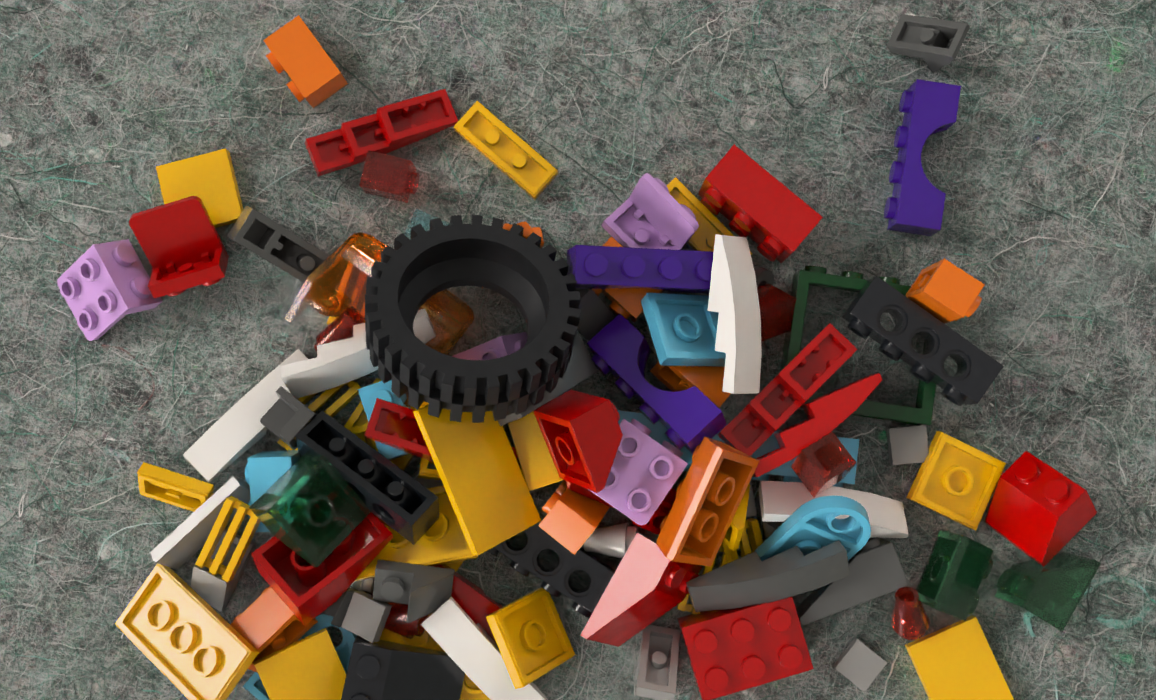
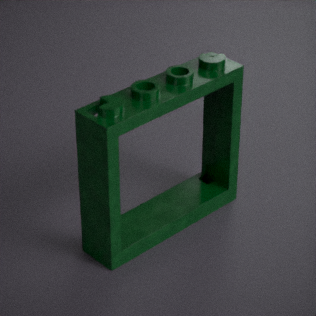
M805 266V270H799L793 275L780 371L800 353L809 285L859 293L868 281L863 279L864 274L842 271L841 276L826 274L827 269L824 267ZM879 277L904 296L911 287L900 285V279ZM924 339L923 353H924L925 350H926V341H925V339ZM919 380L915 408L865 400L851 415L913 425H931L936 384L932 381L928 384ZM814 393L805 403L825 394Z

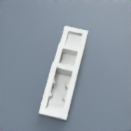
M715 234L707 311L719 313L715 351L726 353L722 392L731 394L759 393L762 358L761 316L756 275L747 237Z
M425 308L418 310L413 322L414 335L424 344L436 337V331ZM365 323L353 325V337L317 345L316 358L282 365L281 379L295 398L304 397L335 388L378 370V366L373 367L371 363L370 349L367 350Z
M299 349L245 394L183 454V457L208 483L266 435L268 429L262 425L260 420L279 399L276 391L282 386L290 393L281 379V366L308 360Z
M760 481L758 489L762 522H785L801 505L812 499L823 496H843L857 501L866 509L871 527L870 538H907L909 535L903 502L836 486L801 482ZM839 515L835 518L845 519L850 515Z
M452 596L422 622L423 628L490 700H548L533 682L525 687L515 689L497 644L479 623H474Z

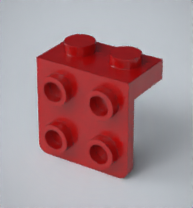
M190 196L131 215L129 225L153 268L148 288L154 299L165 295L169 297L177 296L188 288L201 284L203 286H210L225 277L229 255L199 197Z

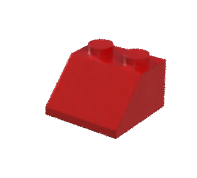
M569 390L533 412L559 478L598 493L605 488L623 436L618 423L620 420L619 412L610 399Z
M1025 451L1000 476L985 523L1044 567L1097 514V511L1086 489L1028 451Z

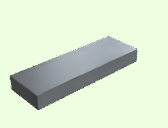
M235 476L231 477L150 552L155 563L178 570L204 546L226 498L233 496L246 504L249 503L251 499L249 484ZM234 508L228 523L234 518L237 512L236 508Z

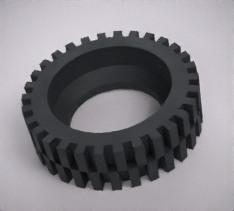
M454 215L450 217V225L447 226L443 225L441 218L430 220L429 231H425L421 224L412 227L411 240L402 233L394 239V249L387 245L381 251V262L375 260L371 267V277H368L366 282L367 350L370 349V360L373 367L378 366V376L384 384L392 380L391 391L399 398L409 391L408 404L417 410L423 401L429 403L428 414L438 418L442 408L451 410L450 421L461 422L462 412H472V423L484 422L485 412L492 411L494 420L497 421L506 419L509 406L518 415L526 411L528 399L534 406L541 402L544 398L545 390L551 393L557 386L558 378H563L567 370L580 320V292L575 291V283L577 281L574 274L567 275L569 265L564 258L555 261L557 250L550 244L540 249L542 237L534 232L526 239L522 237L524 227L514 223L511 230L508 231L503 229L504 220L494 217L491 226L483 225V216L472 215L471 224H463L462 216ZM457 286H477L493 290L505 296L519 309L527 325L528 338L522 349L510 355L490 360H466L442 354L424 344L414 335L413 322L423 303L436 293Z

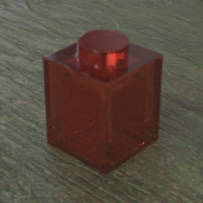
M368 150L359 186L367 194L408 203L410 194L416 193L419 184V173H416V167L412 161Z
M769 283L757 287L761 316V341L788 332L797 298Z
M832 431L803 449L791 468L811 495L816 497L843 480L855 466L856 461Z

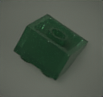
M304 454L249 507L277 539L316 568L371 512L324 455Z
M940 530L913 598L936 610L966 621L968 614H972L978 605L979 594L977 591L982 579H986L991 572L993 566L991 556L994 550L966 536Z
M1065 552L1057 553L1044 567L1035 560L1016 563L1001 574L997 582L998 591L995 597L1029 618L1063 631L1101 563L1095 559Z

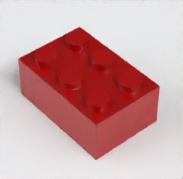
M735 144L708 174L698 193L702 197L700 202L711 213L718 215L720 212L731 221L729 227L740 237L749 236L759 245L757 250L772 262L778 260L782 263L823 218Z
M792 596L774 602L736 609L700 611L699 614H690L677 618L702 700L716 699L814 669Z

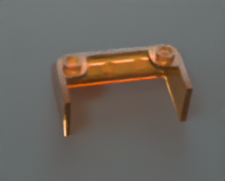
M359 232L351 235L306 278L284 319L291 323L310 305L320 314L331 317L341 315L348 308L365 320L367 278L371 277V267L375 260L381 262V251L386 245L366 233ZM445 289L430 297L423 303L420 309H426L436 331V337L425 344L449 356L474 321V313L469 305ZM407 398L404 404L410 408L411 406L408 404Z

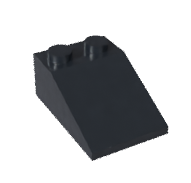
M357 635L353 643L341 700H460L465 673L446 652L385 640L371 643Z

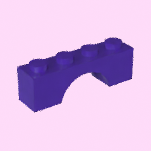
M917 79L908 90L903 91L899 104V111L904 113L902 126H898L894 139V147L899 148L897 161H893L889 174V182L894 183L892 197L887 198L884 208V218L889 219L887 230L932 236L941 230L946 194L937 189L927 179L922 168L921 153L924 143L929 136L946 131L956 122L961 86Z
M575 245L567 250V264L569 265L567 275L574 274L577 281L575 283L576 288H653L681 293L709 294L713 252Z
M621 314L617 315L587 343L594 354L591 360L597 369L604 375L610 371L618 379L614 384L627 399L635 396L642 403L639 410L652 424L660 421L668 429L664 435L678 450L685 446L693 454L696 447L701 444L704 436L713 438L727 425L722 411L696 386L682 391L671 392L660 390L645 380V365L651 353L650 347L645 337Z

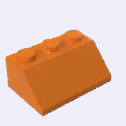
M704 436L701 444L693 452L692 464L685 479L677 487L673 506L660 526V534L656 544L667 559L672 562L712 566L759 460L724 442Z

